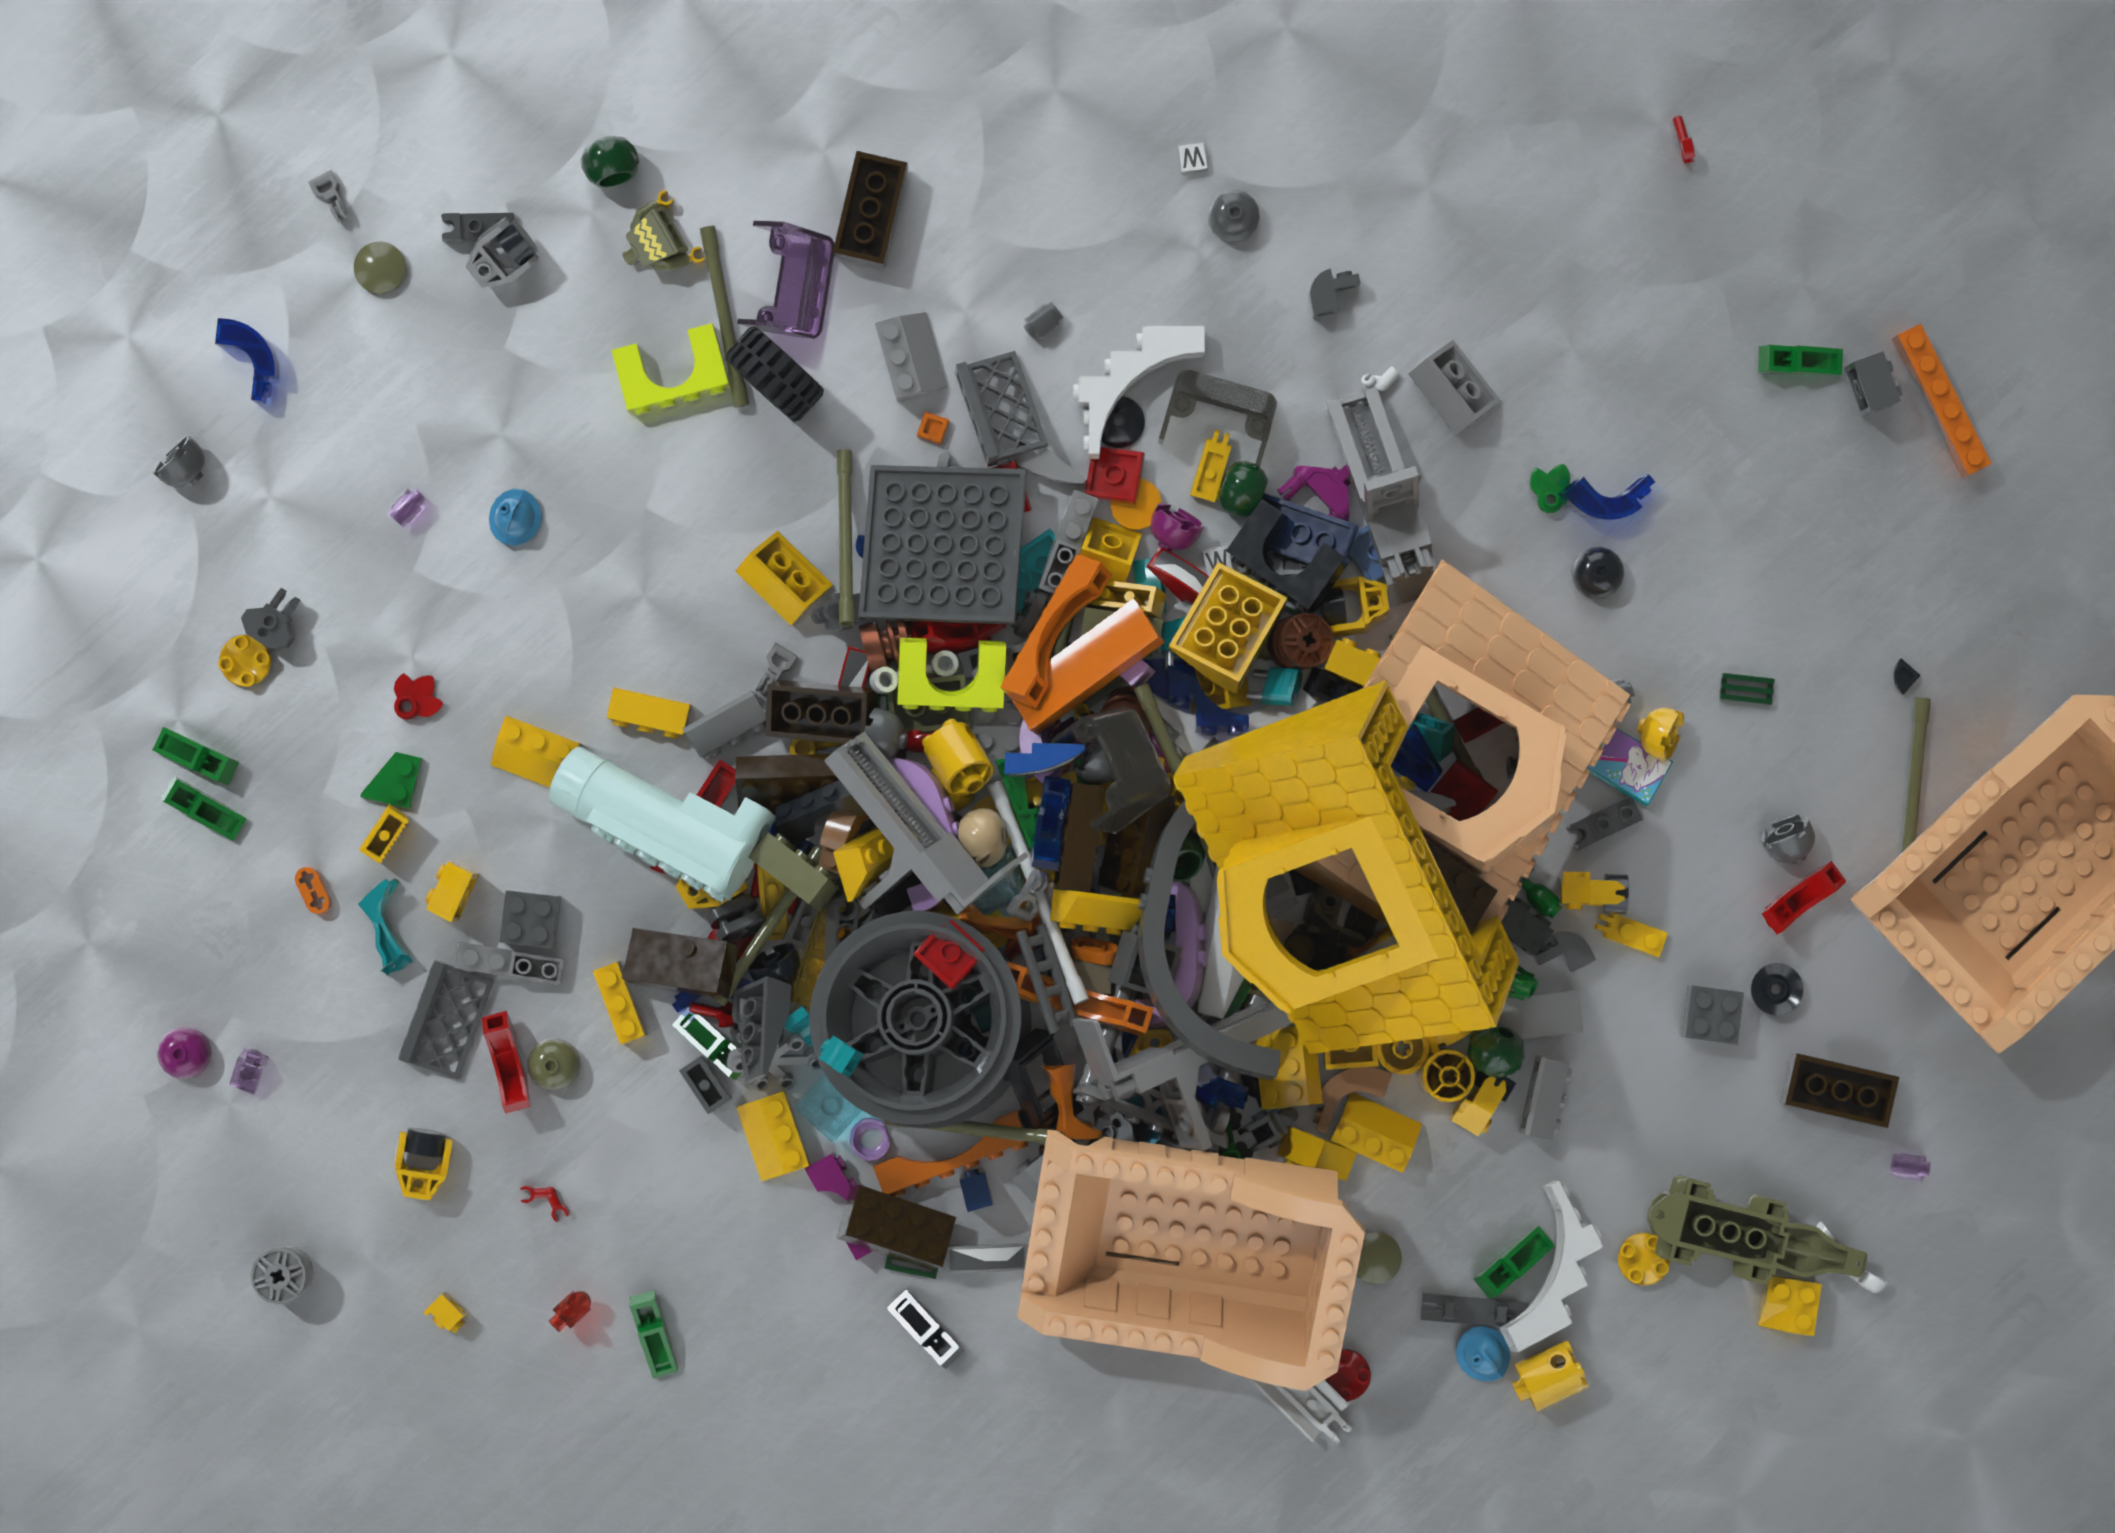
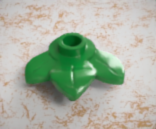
M1565 464L1555 466L1548 474L1539 468H1534L1531 472L1530 489L1537 495V505L1545 513H1555L1562 505L1572 504L1578 498L1580 487L1575 484H1569L1570 472ZM1547 496L1554 497V504L1547 502Z

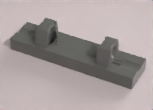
M1423 1293L1420 1319L1502 1327L1525 1311L1528 1307V1302ZM1495 1307H1496V1308H1497V1318L1494 1320V1318H1495Z

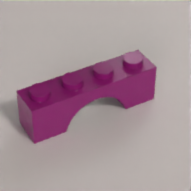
M834 1152L805 1168L817 1192H834L847 1201L850 1188L857 1186L854 1178L848 1179L844 1172L847 1166L841 1155L835 1156ZM846 1242L856 1261L873 1251Z

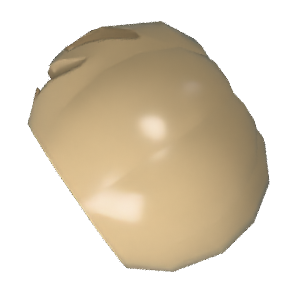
M986 808L970 811L960 820L958 828L959 843L979 867H991L1003 858L1007 848L1005 823L998 813Z

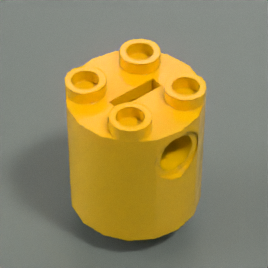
M949 719L943 723L940 729L932 735L926 736L922 741L927 758L950 795L957 797L975 793L993 775L994 767L966 723L957 722L956 719Z
M1443 1047L1434 1053H1428L1426 1060L1418 1071L1420 1084L1426 1093L1443 1102L1458 1101L1468 1095L1474 1085L1475 1071L1473 1064L1467 1056L1454 1049Z
M1568 1340L1514 1364L1520 1379L1512 1382V1386L1520 1402L1526 1399L1530 1400L1537 1412L1589 1387L1584 1377V1371L1580 1363L1576 1362L1574 1352Z

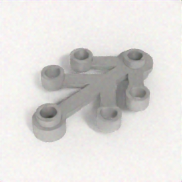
M799 1033L789 1035L787 1040L780 1045L778 1043L769 1068V1072L778 1079L779 1086L783 1090L793 1088L795 1081L793 1075L785 1072L779 1065H807L813 1070L821 1068L813 1046L807 1048L803 1054L783 1055L789 1050L798 1051L804 1047L802 1035ZM743 1048L733 1049L728 1054L726 1063L730 1071L736 1073L744 1072L740 1057ZM768 1076L753 1081L754 1087L758 1091H764L770 1086Z

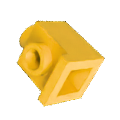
M446 1292L442 1293L423 1312L426 1316L431 1313L434 1316L432 1318L433 1322L440 1329L444 1330L446 1328L453 1333H456L466 1323L463 1318L467 1313Z

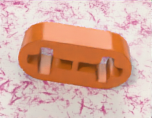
M313 867L299 869L295 874V882L307 908L315 914L325 913L331 907V898L319 872ZM305 871L307 874L314 875V878L311 879L313 889H310L308 883H302L301 881L304 878L303 873ZM313 892H316L319 898L325 899V902L322 903V909L313 907L312 903L315 901Z
M1087 937L1075 938L1070 943V955L1073 959L1100 965H1112L1118 949L1115 943Z

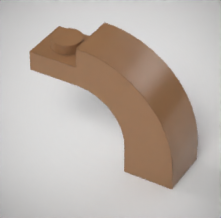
M845 811L831 812L819 845L823 846L819 865L826 870L839 874L833 852L854 839L860 826L870 817L867 814L857 816Z
M1376 1067L1346 1068L1335 1073L1321 1086L1323 1107L1322 1109L1317 1107L1312 1122L1316 1123L1315 1129L1324 1133L1327 1132L1336 1105L1349 1093L1363 1091L1384 1098L1392 1073Z

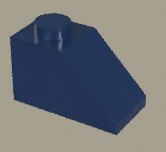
M979 1168L963 1172L964 1177L960 1178V1184L967 1212L993 1205L994 1200L986 1172H979Z

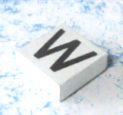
M1204 143L1178 146L1181 173L1207 170Z
M1228 545L1202 551L1208 576L1212 573L1217 562L1233 569L1230 554L1226 551Z

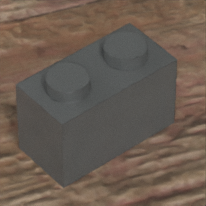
M704 1055L679 1070L707 1114L732 1099Z

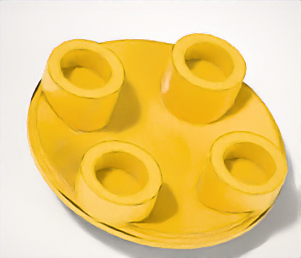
M238 635L231 638L223 646L218 666L225 678L231 683L242 687L254 686L268 675L271 667V654L267 647L249 635Z
M1638 1233L1627 1238L1621 1245L1618 1252V1266L1623 1276L1630 1282L1644 1286L1652 1285L1660 1281L1668 1273L1670 1261L1658 1257L1655 1253L1657 1236L1650 1233Z

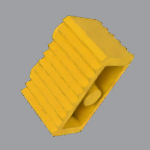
M388 804L360 846L359 851L377 863H382L389 850H391L392 845L395 844V841H397L401 832L409 823V816Z

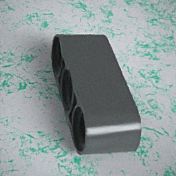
M835 894L827 903L825 962L836 947L858 929V903L856 900L848 902L846 896L842 894ZM845 901L846 908L840 913V905ZM844 927V936L839 939L838 933Z

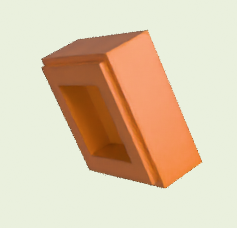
M925 411L916 436L941 445L950 420Z

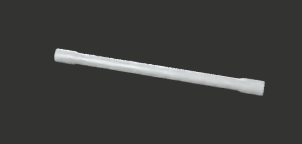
M997 781L988 785V789L995 807L1005 823L1006 831L1016 856L1019 857L1024 852L1028 855L1020 863L1027 881L1030 873L1036 868L1011 808V802L1002 781ZM1031 889V893L1037 896L1036 904L1043 924H1046L1073 1003L1078 1005L1089 1000V997L1076 971L1058 923L1050 921L1051 906L1044 890L1036 892Z

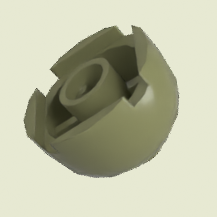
M558 1038L546 1039L538 1043L530 1052L528 1072L532 1080L541 1088L550 1091L562 1090L571 1085L579 1074L580 1056L576 1048L568 1041Z

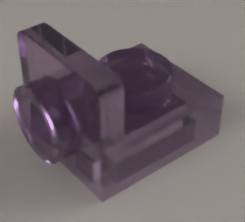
M245 1048L237 1058L229 1085L254 1094L269 1057L258 1050Z

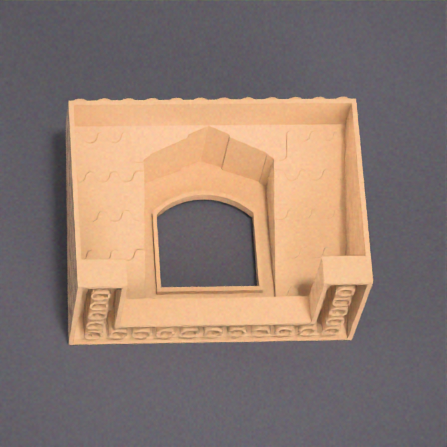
M1441 560L1363 688L1387 680L1409 727L1435 684L1438 683L1516 729L1519 742V759L1514 778L1503 796L1481 814L1459 822L1401 787L1425 840L1498 890L1479 922L1497 915L1502 921L1509 908L1506 904L1508 899L1514 901L1523 884L1520 882L1522 876L1527 879L1535 866L1536 860L1533 859L1536 854L1542 855L1550 840L1547 837L1548 833L1554 834L1563 818V815L1560 813L1562 810L1568 811L1577 795L1574 792L1575 788L1581 789L1591 772L1588 770L1589 765L1595 767L1604 750L1601 745L1603 743L1609 744L1617 729V726L1614 725L1615 722L1621 723L1631 705L1627 702L1630 694L1579 659L1521 615L1514 612L1456 568ZM1352 848L1293 869L1389 926Z

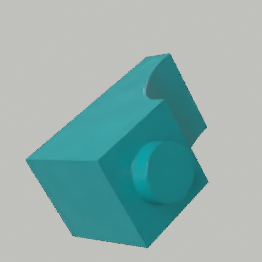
M1418 712L1406 734L1414 741L1418 755L1424 756L1430 761L1441 762L1452 752L1455 724Z
M803 1005L787 1017L785 1028L791 1034H801L804 1044L807 1043L810 1047L813 1045L810 1034V1010L806 1005Z
M832 1036L831 1040L827 1038L819 1049V1052L822 1053L819 1059L837 1072L848 1077L851 1076L864 1055L836 1036Z

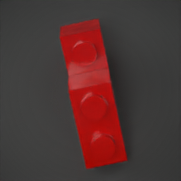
M503 1011L482 1017L483 1035L494 1065L505 1114L531 1107L527 1072L518 1052L516 1032L508 1012Z

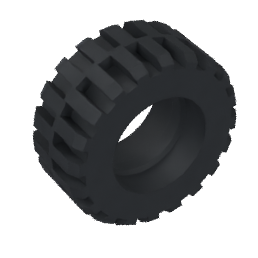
M756 326L749 327L725 354V360L793 422L800 421L823 396V387Z

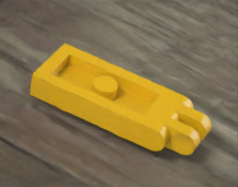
M1219 430L1214 431L1212 439L1207 438L1190 492V496L1215 503L1232 445L1227 444L1230 436L1229 433L1224 434L1222 442L1217 441L1220 433Z
M1599 913L1598 919L1607 922L1606 927L1595 924V929L1604 932L1602 937L1655 957H1660L1668 935L1667 932L1616 913H1611L1610 916Z

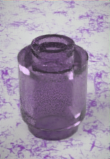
M407 488L391 505L392 509L388 514L402 527L407 523L411 524L427 507L424 503L426 497L416 488L413 491Z
M1900 1152V1154H1893L1890 1174L1896 1175L1897 1178L1922 1182L1924 1177H1929L1931 1163L1926 1162V1156Z

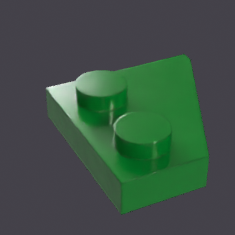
M395 752L361 792L360 797L410 809L423 758Z

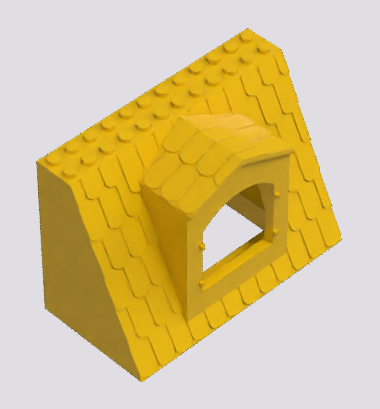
M1387 680L1185 756L1174 774V785L1179 792H1182L1186 800V810L1190 815H1193L1197 823V832L1202 839H1205L1208 845L1209 857L1213 862H1216L1219 868L1217 887L1220 916L1218 920L1222 956L1250 983H1254L1280 1010L1287 1013L1290 1022L1295 1023L1300 1043L1302 1046H1306L1309 1054L1496 1027L1520 963L1498 915L1479 922L1473 933L1470 934L1396 779L1391 764L1409 726ZM1352 848L1398 944L1328 969L1313 970L1299 962L1283 947L1266 912L1267 882L1273 876L1282 875L1292 869Z

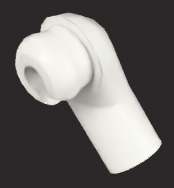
M1391 366L1382 376L1365 374L1361 379L1362 387L1365 390L1377 387L1378 392H1385L1400 376V373Z

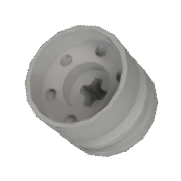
M290 1245L277 1246L260 1255L253 1264L251 1271L252 1287L257 1295L266 1302L274 1304L288 1303L305 1293L311 1285L314 1274L312 1262L307 1254L298 1247ZM282 1270V1276L285 1279L277 1281L278 1276L274 1273Z

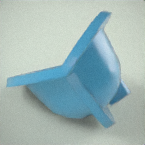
M515 488L503 492L494 501L489 514L490 530L495 538L503 544L514 546L526 543L533 538L541 525L542 514L539 503L531 493L524 489Z
M1475 1326L1465 1331L1458 1340L1456 1347L1457 1361L1467 1375L1479 1381H1494L1503 1377L1509 1367L1510 1351L1504 1337L1497 1330L1487 1326Z

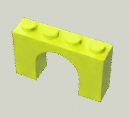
M713 323L687 330L694 354V369L691 376L683 384L676 387H661L649 380L637 343L611 350L626 408L629 413L634 412L635 416L649 413V408L660 406V409L675 406L674 401L685 399V402H691L700 399V394L710 392V395H717L726 392L725 388L730 387Z
M900 637L897 703L902 705V708L918 709V705L929 706L931 710H944L945 706L955 707L957 711H970L971 707L982 708L981 710L984 712H997V708H1003L1004 691L1000 687L1005 678V641L979 640L978 666L974 679L961 690L945 691L933 685L927 677L926 638Z

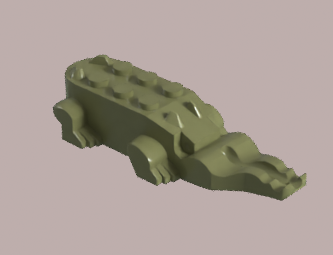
M1677 1175L1672 1180L1670 1190L1658 1194L1651 1201L1647 1210V1221L1650 1230L1658 1237L1655 1253L1658 1257L1691 1266L1692 1261L1696 1262L1701 1252L1733 1260L1732 1271L1734 1276L1767 1285V1281L1771 1280L1772 1275L1776 1274L1777 1268L1805 1278L1824 1273H1837L1860 1278L1865 1270L1866 1252L1836 1243L1816 1226L1788 1222L1790 1216L1787 1215V1203L1754 1194L1749 1199L1747 1207L1714 1200V1190L1710 1189V1183Z

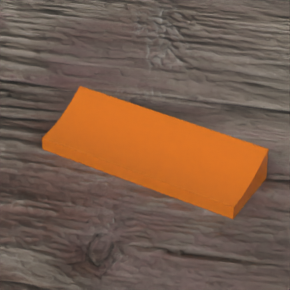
M1132 599L1049 660L1047 674L1049 686L1036 708L1014 700L1012 701L1029 730L1038 735L1165 642L1138 602Z

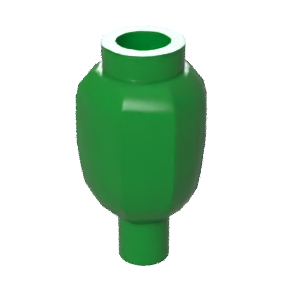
M1528 878L1521 882L1523 883L1521 887L1527 891L1529 903L1541 915L1553 918L1563 908L1559 904L1558 896L1545 885L1540 883L1534 884Z

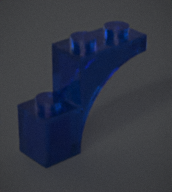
M1168 665V703H1174L1175 706H1187L1190 702H1194L1195 733H1201L1202 736H1215L1217 732H1227L1230 736H1239L1243 732H1248L1249 715L1232 713L1213 703L1201 689L1193 666Z

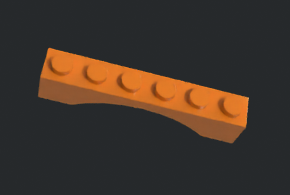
M1921 323L1892 338L1902 361L1916 379L1938 420L1950 456L1961 477L1964 478L1992 464Z
M1076 554L1074 560L1069 565L1067 572L1055 589V593L1047 607L1043 610L1039 621L1031 631L1028 640L1017 655L1016 661L1005 676L1000 687L1012 700L1034 708L1039 704L1049 686L1047 676L1048 662L1058 635L1079 610L1100 597L1112 576L1100 561Z
M1007 962L1016 981L1019 997L1039 1004L1028 969ZM1041 974L1045 988L1055 985L1052 978ZM1088 990L1086 992L1089 1000L1074 1005L1071 998L1076 1016L1084 1019L1098 1020L1100 1024L1144 1037L1147 1033L1154 1010L1152 1007L1130 1000ZM1058 995L1049 998L1053 1009L1063 1010Z
M1021 1109L997 1117L993 1124L1022 1128L1018 1118V1112ZM983 1136L971 1148L954 1157L936 1161H920L898 1155L873 1165L882 1192L897 1197L906 1193L905 1188L911 1185H915L916 1189L930 1184L929 1179L939 1175L940 1179L954 1175L953 1169L964 1166V1169L967 1170L979 1165V1159L988 1156L990 1161L1003 1156V1150L1012 1147L1016 1151L1029 1145L1027 1141Z

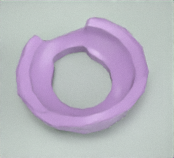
M864 1118L853 1126L850 1132V1145L858 1157L867 1161H875L886 1155L890 1148V1141L883 1122L873 1118ZM866 1129H879L883 1134L884 1140L875 1149H867L861 1143V1134Z

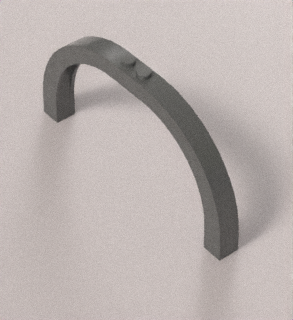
M1184 801L1164 827L1154 849L1150 868L1146 867L1143 883L1147 885L1145 894L1141 893L1138 903V909H1142L1138 932V952L1145 986L1164 1022L1185 1045L1198 1055L1227 1070L1273 1080L1277 1077L1281 1051L1241 1042L1212 1028L1183 999L1168 967L1164 946V929L1179 851L1188 832L1196 822L1193 815L1187 812Z

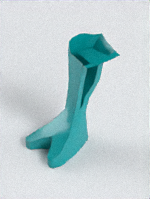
M396 878L391 881L384 879L358 903L373 923L375 947L383 963V968L380 972L385 973L387 976L392 972L404 969L413 961L393 934L385 917L387 903L399 885V881Z

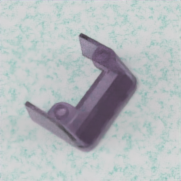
M753 221V226L771 231L769 238L770 249L774 254L782 257L774 306H763L758 311L756 320L738 319L737 324L746 327L756 326L763 332L801 338H817L822 332L834 259L833 239L828 235L784 221Z

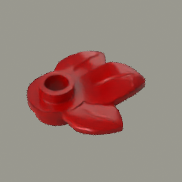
M405 673L397 678L394 684V692L397 697L394 703V710L398 717L405 720L413 719L417 715L430 717L441 709L443 702L432 696L435 688L433 676H421L413 682ZM406 702L412 704V709L409 712L403 709V705Z

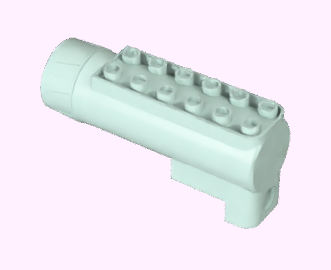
M576 747L565 757L552 780L549 790V802L574 815L576 819L593 826L591 831L596 833L601 839L609 843L614 840L613 843L631 855L636 851L637 856L654 867L659 863L658 867L667 874L677 879L681 875L680 878L699 891L704 887L703 891L722 903L724 899L730 901L732 895L738 891L747 879L755 863L749 858V855L767 834L776 819L768 809L746 797L735 815L691 792L683 801L620 768L609 759H603L582 747Z

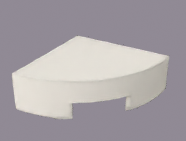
M1188 600L1176 603L1169 610L1165 622L1185 617L1193 604Z

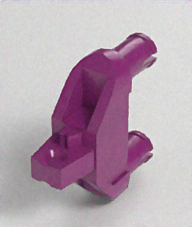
M1346 465L1340 470L1336 466L1332 469L1296 466L1292 472L1294 475L1277 489L1280 495L1290 489L1283 497L1285 500L1290 501L1304 486L1309 487L1329 508L1327 515L1349 521L1348 486L1351 482L1347 479L1350 475Z

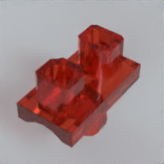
M572 1291L553 1309L556 1314L549 1320V1323L558 1332L566 1326L571 1329L591 1310L590 1296L585 1291Z

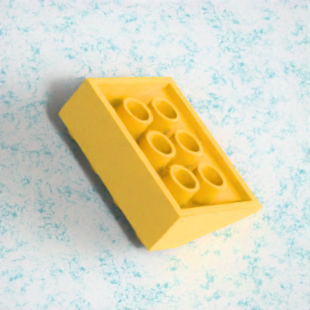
M1217 562L1168 648L1213 683L1237 694L1283 614L1288 597Z

